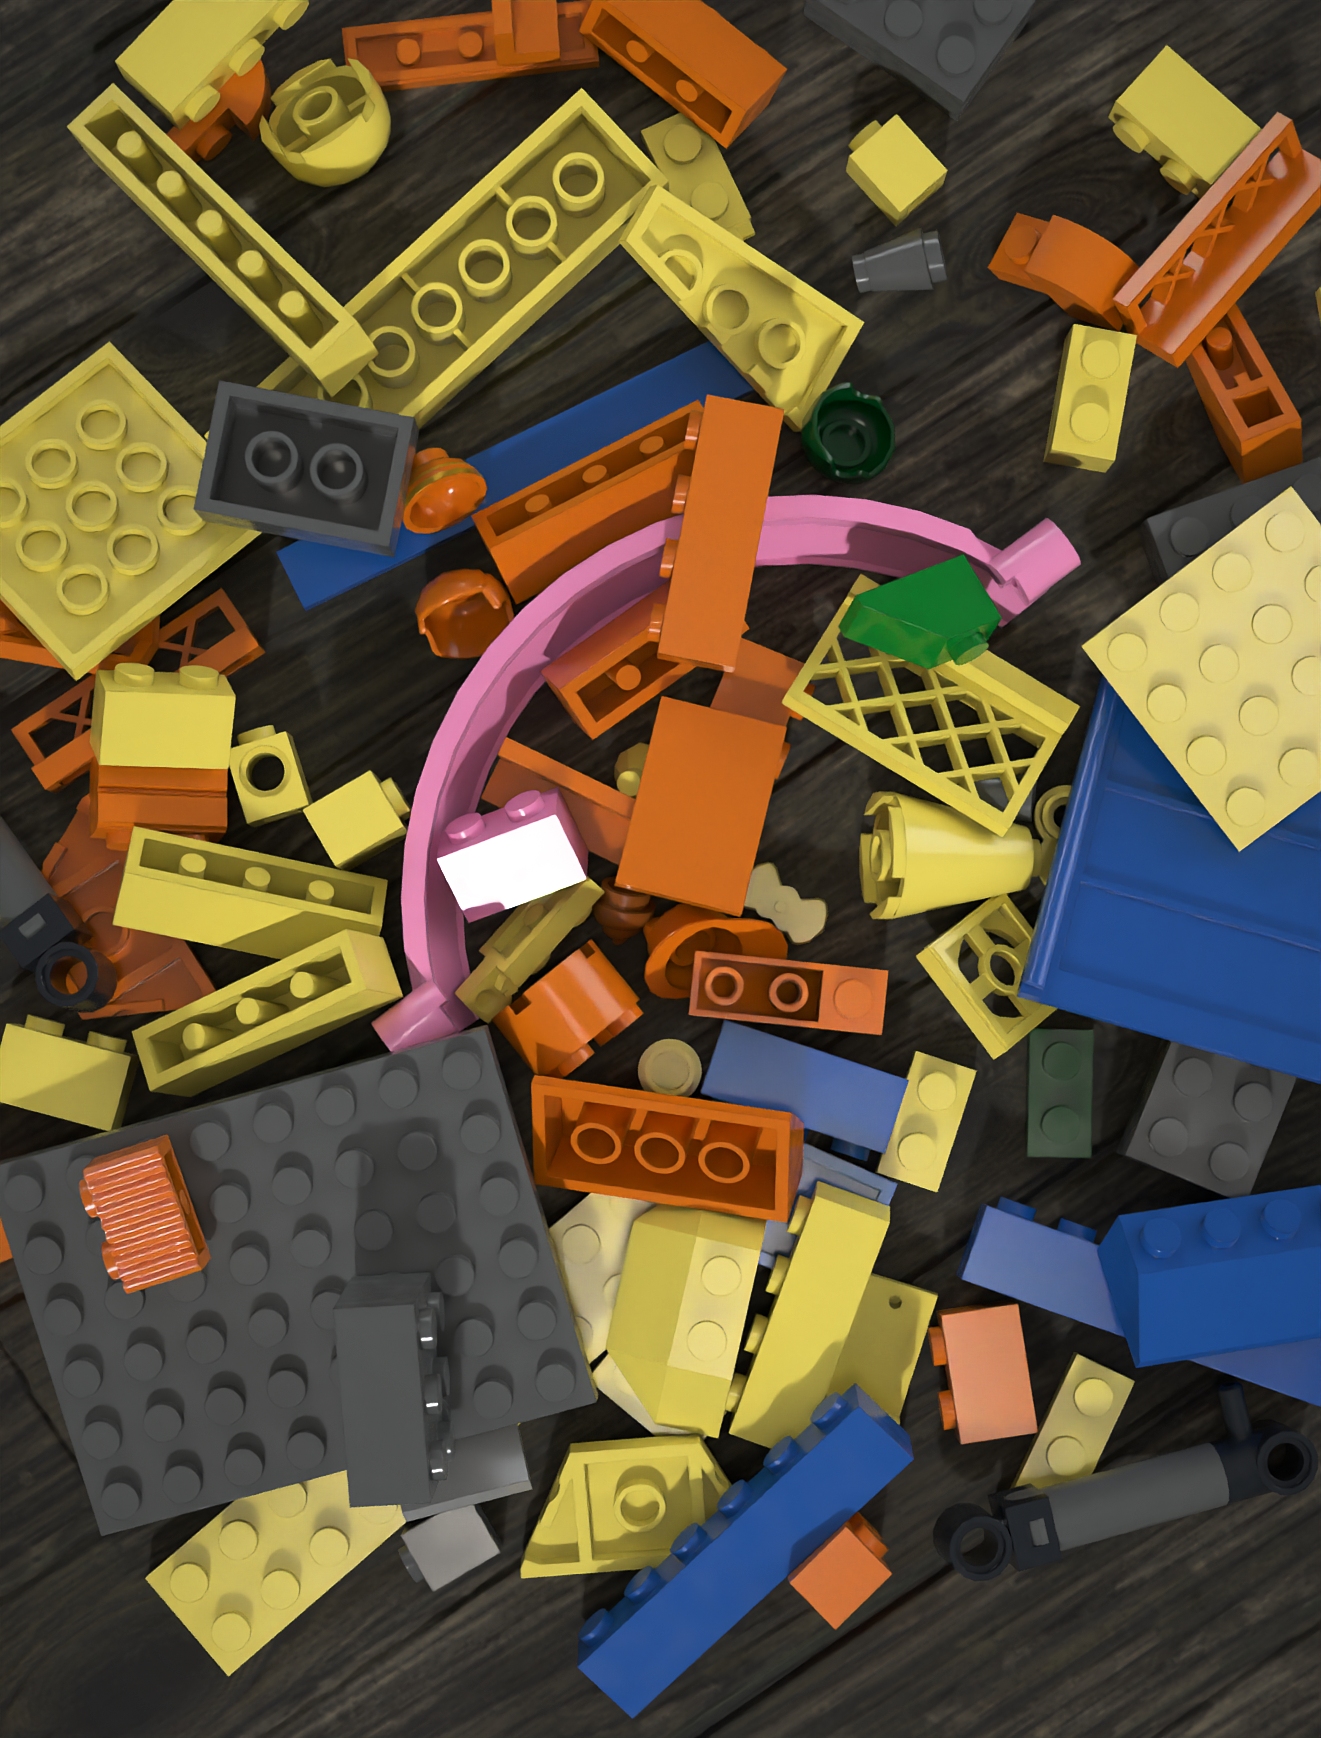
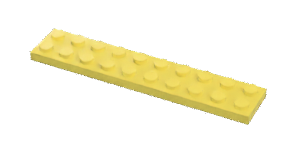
M589 1193L549 1228L589 1364L606 1350V1342L633 1222L660 1203ZM347 1470L234 1500L148 1574L145 1579L229 1677L402 1527L406 1520L402 1514L401 1505L350 1508Z

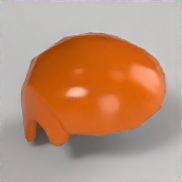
M462 568L441 573L422 588L415 607L419 633L427 636L434 654L444 658L470 659L482 656L492 642L515 618L507 589L494 576L489 573H483L480 569Z

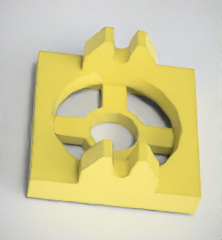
M1007 894L987 899L916 955V958L993 1060L1008 1051L1058 1009L1017 997L1034 930ZM986 932H992L1006 939L1014 948L1007 945H995ZM964 939L979 958L977 966L979 977L971 983L961 973L958 964L960 947ZM992 955L1000 956L1010 963L1015 975L1012 986L1001 983L994 976L990 966ZM991 992L999 996H1008L1021 1014L1016 1018L999 1017L989 1010L983 999Z

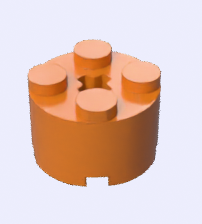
M591 939L491 1020L535 1075L562 1079L595 1053L587 1042L594 1038L600 1047L644 1013L636 1004L640 1000L639 997Z

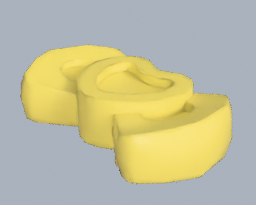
M765 862L753 867L743 908L756 910L757 914L761 917L772 919L776 928L785 931L790 942L795 945L809 943L823 933L828 917V908L825 900L820 898H800L798 892L793 887L782 886L777 867L774 863Z

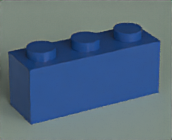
M723 1020L700 1093L711 1096V1101L793 1113L804 1123V1141H806L811 1129L834 1137L831 1150L867 1161L871 1149L885 1154L909 1080L759 1030Z

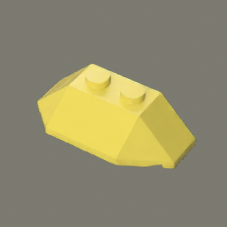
M660 1203L634 1220L605 1349L655 1424L714 1438L719 1437L767 1223L766 1219Z

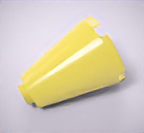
M891 791L873 793L866 805L864 815H876L873 834L861 833L859 872L864 903L877 904V908L870 913L872 919L890 920L1025 890L1029 886L1031 878L1038 877L1042 866L1041 844L1038 839H1032L1030 830L1026 826L1012 823L1002 838L953 807Z

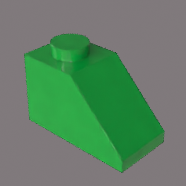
M962 554L856 595L838 627L845 638L931 669L953 660L955 665H963L979 657L989 647L987 640L1002 617L967 558Z

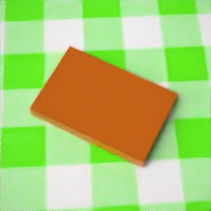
M661 696L614 886L740 917L747 895L787 727Z

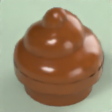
M617 876L602 880L601 889L605 893L592 906V914L594 919L602 925L604 934L608 938L613 939L615 945H621L628 938L637 935L644 928L645 923L654 917L656 905L651 900L650 894L614 886Z

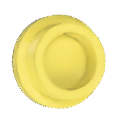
M663 1039L650 1045L642 1054L638 1065L639 1080L643 1089L647 1092L689 1097L698 1087L702 1075L701 1062L697 1053L691 1046L676 1039Z

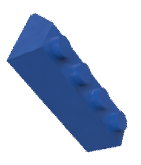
M1321 1185L1118 1215L1097 1249L1136 1368L1321 1338Z

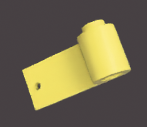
M871 1273L825 1398L835 1392L843 1395L856 1383L900 1425V1413L938 1293Z

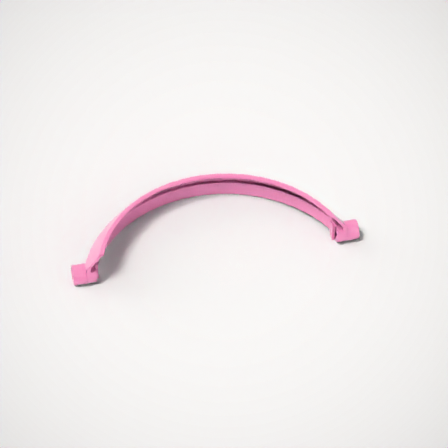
M796 495L768 497L754 568L812 564L855 568L900 579L964 554L1000 613L1002 619L997 626L1002 628L1045 594L1051 586L1081 565V561L1067 537L1048 518H1045L1001 551L976 538L970 529L921 511L867 499ZM684 515L656 522L601 549L560 576L525 606L492 642L458 690L432 742L416 788L405 841L401 906L404 952L412 992L371 1022L375 1031L390 1051L459 1033L479 1019L454 994L470 976V969L465 947L463 911L437 861L441 831L445 830L455 819L465 814L476 812L489 771L505 738L534 694L546 682L540 671L670 580V578L659 576L666 538L679 540Z

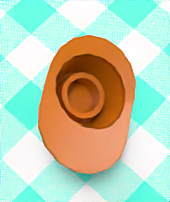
M686 903L676 905L666 911L661 917L652 918L649 922L645 923L643 933L648 943L647 950L650 955L646 963L644 979L650 992L661 998L679 999L691 996L695 951L782 960L787 958L788 945L783 933L770 922L750 918H728L722 912Z

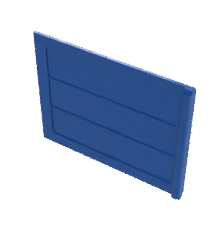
M1101 673L1017 997L1321 1084V791L1239 852Z

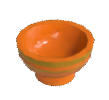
M429 448L414 455L402 516L405 527L414 533L430 534L446 530L462 522L476 511L484 500L487 491L485 479L476 468L462 459L449 458L447 452L441 448Z

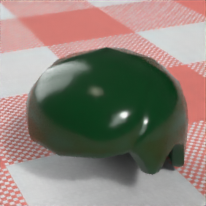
M843 382L822 392L813 402L802 421L801 447L810 465L827 479L844 484L860 485L873 479L885 470L896 450L895 425L886 409L882 406V400L878 395L862 393L853 389V383Z

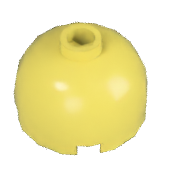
M331 58L317 61L294 73L272 95L271 100L276 105V108L270 116L269 123L263 115L259 123L261 139L273 157L297 180L321 187L348 183L367 173L385 150L391 132L388 104L381 87L369 70L358 60L347 58L351 66L339 67L335 66Z

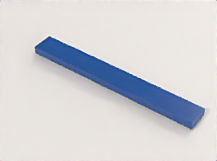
M710 341L703 343L463 460L479 471L487 485L484 500L471 515L696 400H699L704 408L707 394L740 400L756 392V390ZM469 515L462 522L446 530L426 534L410 531L405 527L402 520L395 557L306 540H299L276 553L303 608L307 611L475 529L476 526L471 515Z

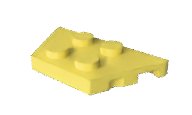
M697 1433L570 1443L521 1558V1578L636 1570L647 1566L656 1568L672 1554L670 1548L684 1529L693 1523H698L702 1526L718 1511V1501L732 1484L700 1434Z

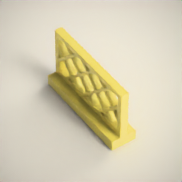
M860 574L781 703L1003 838L1080 706L988 650L966 664L955 665L953 660L931 669L869 646L871 657L844 661L837 640V636L841 632L838 626L856 595L881 586ZM827 654L830 663L821 664ZM905 667L922 677L926 691L899 694L891 669ZM876 671L885 697L858 701L850 675ZM835 677L843 703L826 706L803 691L810 681ZM960 700L975 709L981 724L955 728L946 702ZM931 704L940 730L913 734L905 708ZM890 711L899 737L881 739L869 732L863 715ZM1014 733L1036 746L1038 750L1033 758L1010 761L1001 735ZM986 737L995 764L969 768L960 741ZM945 744L954 771L937 773L925 766L918 748ZM1024 773L1018 784L1015 775ZM1000 777L1008 799L1003 812L979 798L974 781Z

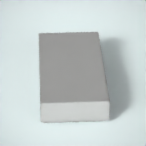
M518 1424L456 1440L454 1461H448L447 1480H439L431 1503L401 1505L402 1514L406 1522L533 1489Z

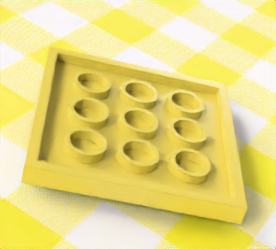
M110 341L0 426V599L76 681L262 533L203 521L194 511L207 442Z
M1290 486L1081 645L1239 852L1321 791V524L1292 486Z

